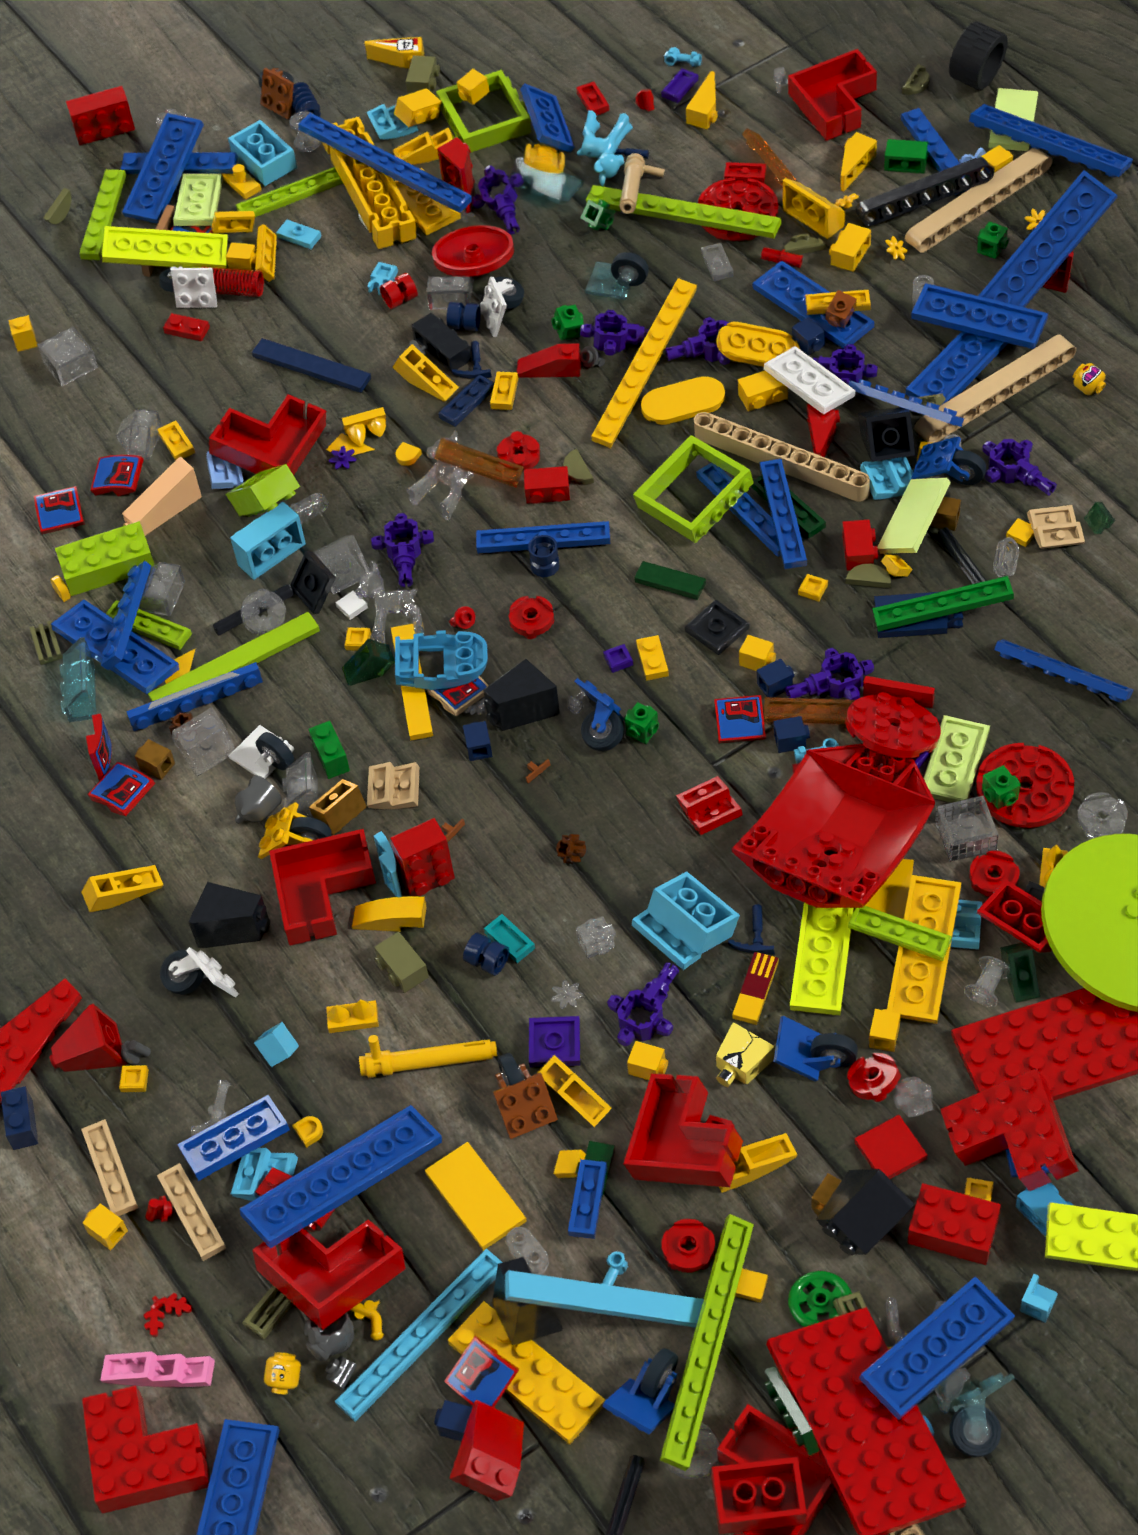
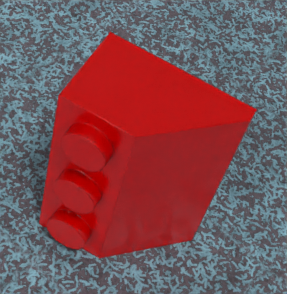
M456 137L437 148L442 181L472 195L473 198L475 195V180L472 175L473 165L470 161L471 150L467 143H463ZM472 202L463 209L467 215L471 213Z
M1005 880L977 910V914L1037 952L1045 953L1052 951L1042 923V902L1011 882Z

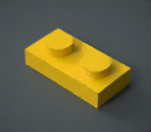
M254 211L214 212L213 233L253 232Z
M496 373L490 401L491 409L512 410L518 383V373Z
M177 421L157 429L158 435L175 461L179 457L186 458L195 453L193 445Z
M659 635L637 639L636 645L646 681L669 676Z

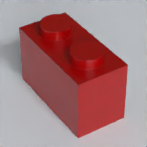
M568 466L524 469L526 504L570 500Z
M870 519L843 521L842 537L846 570H852L861 564H874V559H878V548L873 546V542H876L875 528L870 526Z

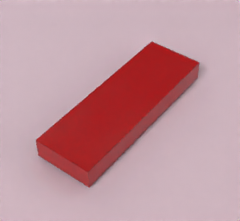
M865 676L863 696L886 692L902 698L910 697L922 707L933 708L935 688L870 676Z

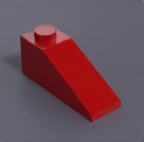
M556 344L518 359V378L580 377L579 344Z
M807 404V421L813 453L825 457L836 433V423L840 422L839 410L832 409L822 414L812 405Z

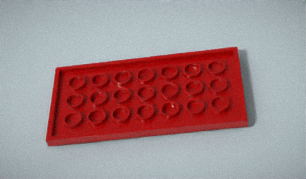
M1085 988L951 1030V1036L977 1093L1036 1068L1047 1081L1053 1101L1138 1074V1012L1110 1004L1090 993Z
M867 1307L767 1340L766 1345L785 1385L813 1431L819 1448L818 1453L858 1535H886L965 1506L966 1500L918 1406L913 1407L898 1420L859 1380L860 1375L889 1351Z

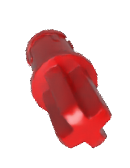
M764 247L761 252V259L776 263L783 261L789 266L800 269L803 255L788 253L784 249L779 251Z

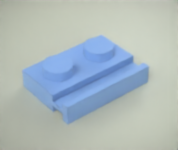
M207 451L206 458L211 489L233 488V486H239L243 483L241 467L211 455Z

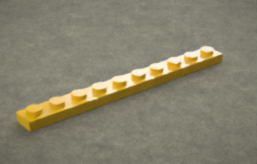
M679 278L676 280L595 428L591 441L609 448L612 447L659 361L664 348H666L697 290V285Z

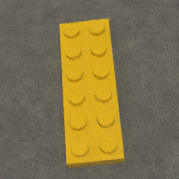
M912 875L904 920L953 937L961 882ZM951 943L943 961L901 946L898 947L887 1009L900 1013V1018L937 1024Z
M485 1301L479 1305L448 1339V1344L462 1355L476 1335L496 1349L497 1354L518 1367V1373L505 1391L568 1444H571L603 1408L604 1401H606L533 1340L512 1345L496 1310Z

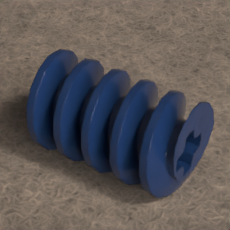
M304 82L294 84L292 107L299 120L302 121L310 113L321 117L320 105L317 103L309 86Z

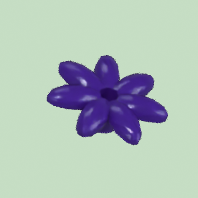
M342 446L339 452L332 450L331 452L335 457L328 460L330 463H336L335 469H339L342 464L346 469H349V462H356V458L352 457L354 449L346 452L345 446Z

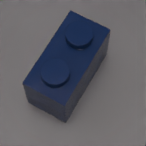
M26 1086L0 1092L6 1138L12 1149L16 1150L37 1145L38 1136L33 1100Z

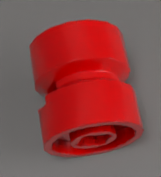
M406 272L395 277L394 282L389 280L379 286L381 296L391 310L402 305L403 300L407 302L418 296L416 285Z

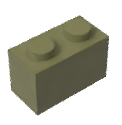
M413 55L405 81L407 94L426 88L430 92L436 89V77H439L440 66L436 63V57Z
M399 931L374 947L377 956L374 960L377 966L389 973L388 978L395 988L399 986L406 993L429 978L426 964Z

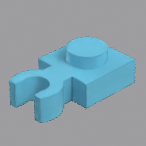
M378 262L370 275L371 281L368 283L369 293L377 288L378 295H381L379 286L389 280H394L398 274L397 266Z

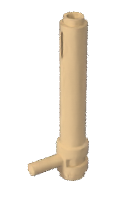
M634 153L629 155L624 166L625 177L619 205L620 210L626 214L634 212L640 179L643 173L663 177L665 169L645 165V160L640 154Z

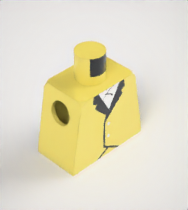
M733 1022L716 1055V1064L718 1069L721 1070L716 1077L717 1081L725 1087H729L734 1079L743 1084L750 1083L774 1060V1045Z

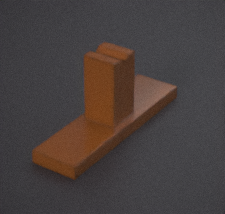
M549 759L539 767L532 761L527 764V768L532 771L526 776L527 783H530L550 766Z
M461 819L454 827L446 822L442 825V830L447 832L445 835L447 842L465 825L464 819Z

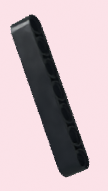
M977 157L864 200L857 205L856 214L863 224L873 226L986 183L993 178L994 168L985 158Z

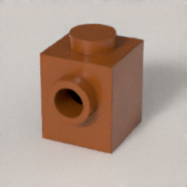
M837 290L826 310L825 320L834 327L840 326L845 328L856 308L857 299Z

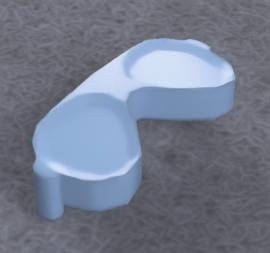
M979 148L974 156L964 154L959 159V162L964 163L981 157L986 152L983 148Z

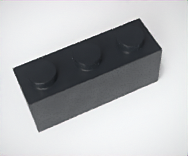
M429 313L411 325L414 340L421 346L425 345L427 347L426 351L451 373L453 369L458 370L471 361V347L466 340H462L455 330L448 328L441 318H437L433 313Z

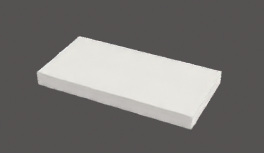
M796 346L764 363V370L822 414L855 397V390Z

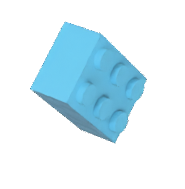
M261 120L228 138L231 152H236L238 156L237 161L264 186L297 168L294 150Z
M283 501L276 508L253 520L252 523L230 537L238 566L253 580L306 544L299 515Z
M688 872L655 888L647 908L650 914L699 955L731 938L740 916Z

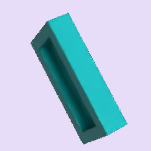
M503 914L484 928L485 934L493 942L497 941L509 947V957L516 963L520 962L535 949V944Z

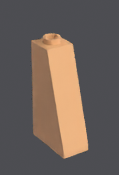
M179 457L122 513L125 521L123 525L126 526L140 521L146 536L200 499L202 495L194 468L182 457Z

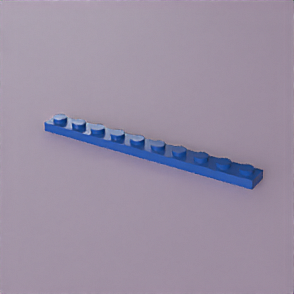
M312 113L308 114L298 123L300 131L459 213L472 202V195Z

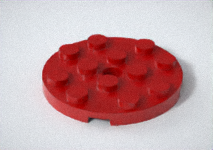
M735 178L720 180L707 187L698 199L699 204L728 209L736 208L742 209L745 212L778 217V199L773 190L766 184L751 178H747V181L736 180ZM702 226L705 231L717 239L741 241L752 240L757 237L756 235Z
M886 692L858 698L849 706L845 719L846 728L853 738L857 736L864 741V747L896 758L919 757V754L922 752H932L936 748L941 734L938 719L931 712L915 703L910 697L902 698Z
M1013 743L996 749L984 759L977 775L976 791L978 797H982L980 802H982L984 809L995 819L1015 827L1033 828L1049 824L1066 812L1073 799L1074 777L1067 762L1055 751L1042 745L1034 747L1024 745V743ZM1004 765L1012 776L1015 775L1020 783L1028 782L1031 784V788L1021 787L1019 798L1014 804L997 809L992 802L989 803L985 798L984 791L982 790V781L984 774Z

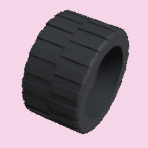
M978 21L972 22L961 34L953 50L949 64L950 77L977 90L986 88L996 76L1004 60L1008 45L1007 35Z

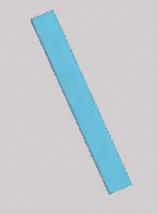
M486 1248L335 1400L336 1405L356 1422L496 1279L498 1264L503 1262Z
M510 1270L505 1274V1300L689 1327L697 1326L704 1300Z

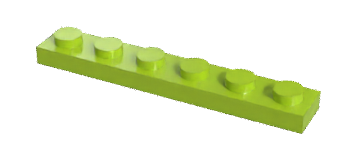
M105 170L79 252L81 259H101L105 226H111L126 179L125 170Z

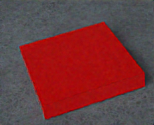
M900 1115L855 1138V1144L872 1169H880L889 1179L927 1160L928 1157Z

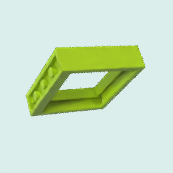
M502 70L484 76L487 77L490 92L502 89L518 117L468 133L452 105L463 101L458 95L457 84L436 91L437 98L442 101L440 110L454 135L463 143H467L471 152L531 133L530 122L532 121L529 113L526 112L523 100H519L516 88H512L510 78L506 77Z
M690 435L643 483L633 496L639 509L694 543H697L716 522L721 520L725 512L736 504L737 500L749 490V487L754 482L750 469ZM700 455L732 474L735 478L692 522H689L656 502L655 499Z

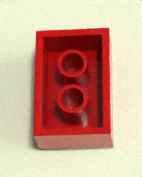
M123 86L66 101L79 146L135 130Z
M435 818L390 838L400 879L410 896H422L429 890L446 885L455 879L448 842Z
M922 1183L908 1230V1244L987 1265L999 1220L1001 1204Z
M798 1457L712 1467L711 1479L719 1534L805 1524L807 1512Z

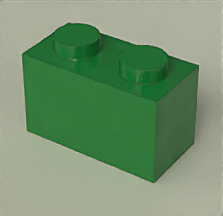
M887 139L884 171L925 174L928 142Z
M331 721L309 728L312 745L328 779L349 772L350 768L346 753Z

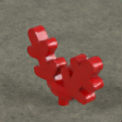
M173 1293L168 1298L158 1299L157 1296L152 1298L154 1304L151 1306V1310L143 1315L145 1320H150L144 1324L146 1330H150L152 1337H157L158 1329L164 1328L163 1322L158 1321V1318H165L164 1312L159 1311L163 1306H165L167 1314H171L172 1309H175L178 1317L182 1315V1312L190 1313L192 1311L191 1306L186 1304L187 1299L185 1297L176 1301L178 1296L176 1293Z

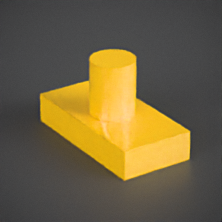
M242 164L233 166V174H222L223 181L245 200L261 191V185L245 172Z

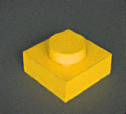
M885 555L881 560L887 567L886 571L894 577L908 576L913 570L899 555Z

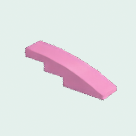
M153 1352L105 1355L100 1381L111 1384L149 1387L211 1386L215 1360L210 1356L186 1358L182 1354L157 1356Z

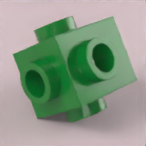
M588 199L580 218L588 222V226L599 231L600 228L608 230L614 221L616 210L610 208L611 204L602 199H599L598 202Z
M988 222L985 228L979 231L977 253L996 259L1002 249L1005 250L1008 246V228Z
M576 304L563 305L556 308L554 317H552V326L554 330H557L560 340L581 336V325H584V320Z
M637 702L625 714L626 735L647 744L659 728L657 711L651 706H645Z
M1004 765L983 775L982 790L984 791L985 798L989 803L992 802L997 809L1011 806L1018 800L1021 788L1020 782L1015 775L1012 776Z

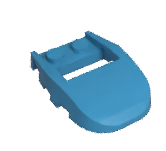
M446 630L436 631V635L424 636L423 633L413 634V639L400 640V636L395 637L396 685L428 690L461 686L477 679L485 670L488 662L487 643L483 637L476 633L458 631L456 635L446 634ZM419 651H444V674H439L437 677H424V674H419Z

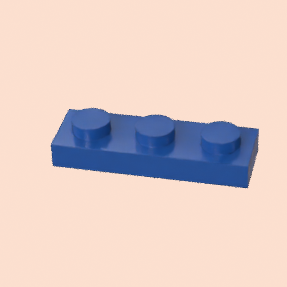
M580 1159L568 1227L569 1236L595 1239L607 1170L606 1162Z

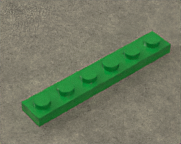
M1008 576L872 608L879 632L1014 599V593Z

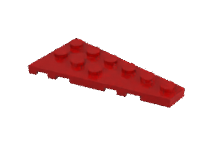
M66 978L0 1028V1092L14 1089L16 1084L22 1082L42 1054L41 1050L48 1041L51 1042L61 1022L67 1020L82 999L80 993ZM0 1093V1106H1V1105H2V1101H1V1093Z

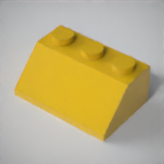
M787 178L783 179V211L827 239L845 226V211L842 208L834 205L825 197L820 196L800 182Z

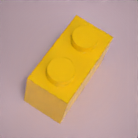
M426 88L398 97L394 115L405 125L411 127L438 118L442 101Z
M848 223L845 229L840 231L836 243H833L830 247L831 265L854 272L871 245V230Z
M766 371L738 379V395L748 412L788 398V387Z

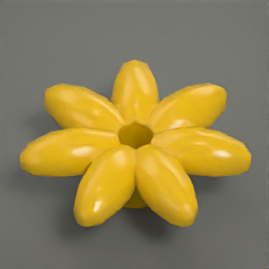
M855 193L844 196L843 199L836 200L834 205L844 206L845 209L852 207L853 200L859 198V196Z
M1032 209V217H1025V220L1030 222L1026 229H1035L1043 219L1045 211L1041 210L1037 214L1036 210Z
M894 236L891 237V241L885 240V243L889 246L886 252L893 255L894 260L898 256L905 260L903 253H907L908 250L902 247L903 241L897 242Z

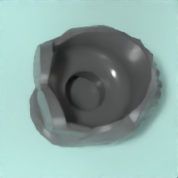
M347 1313L324 1330L320 1329L312 1320H306L304 1334L309 1338L306 1348L319 1361H326L329 1356L348 1350L354 1340V1327Z

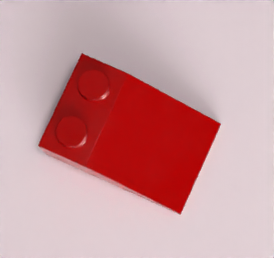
M475 1400L449 1479L495 1501L511 1497L520 1472L524 1422L479 1400Z

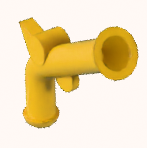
M367 1300L364 1304H357L351 1311L355 1312V1317L358 1320H362L364 1317L371 1320L370 1337L378 1341L384 1335L382 1333V1319L376 1310L380 1301L373 1302L372 1300Z

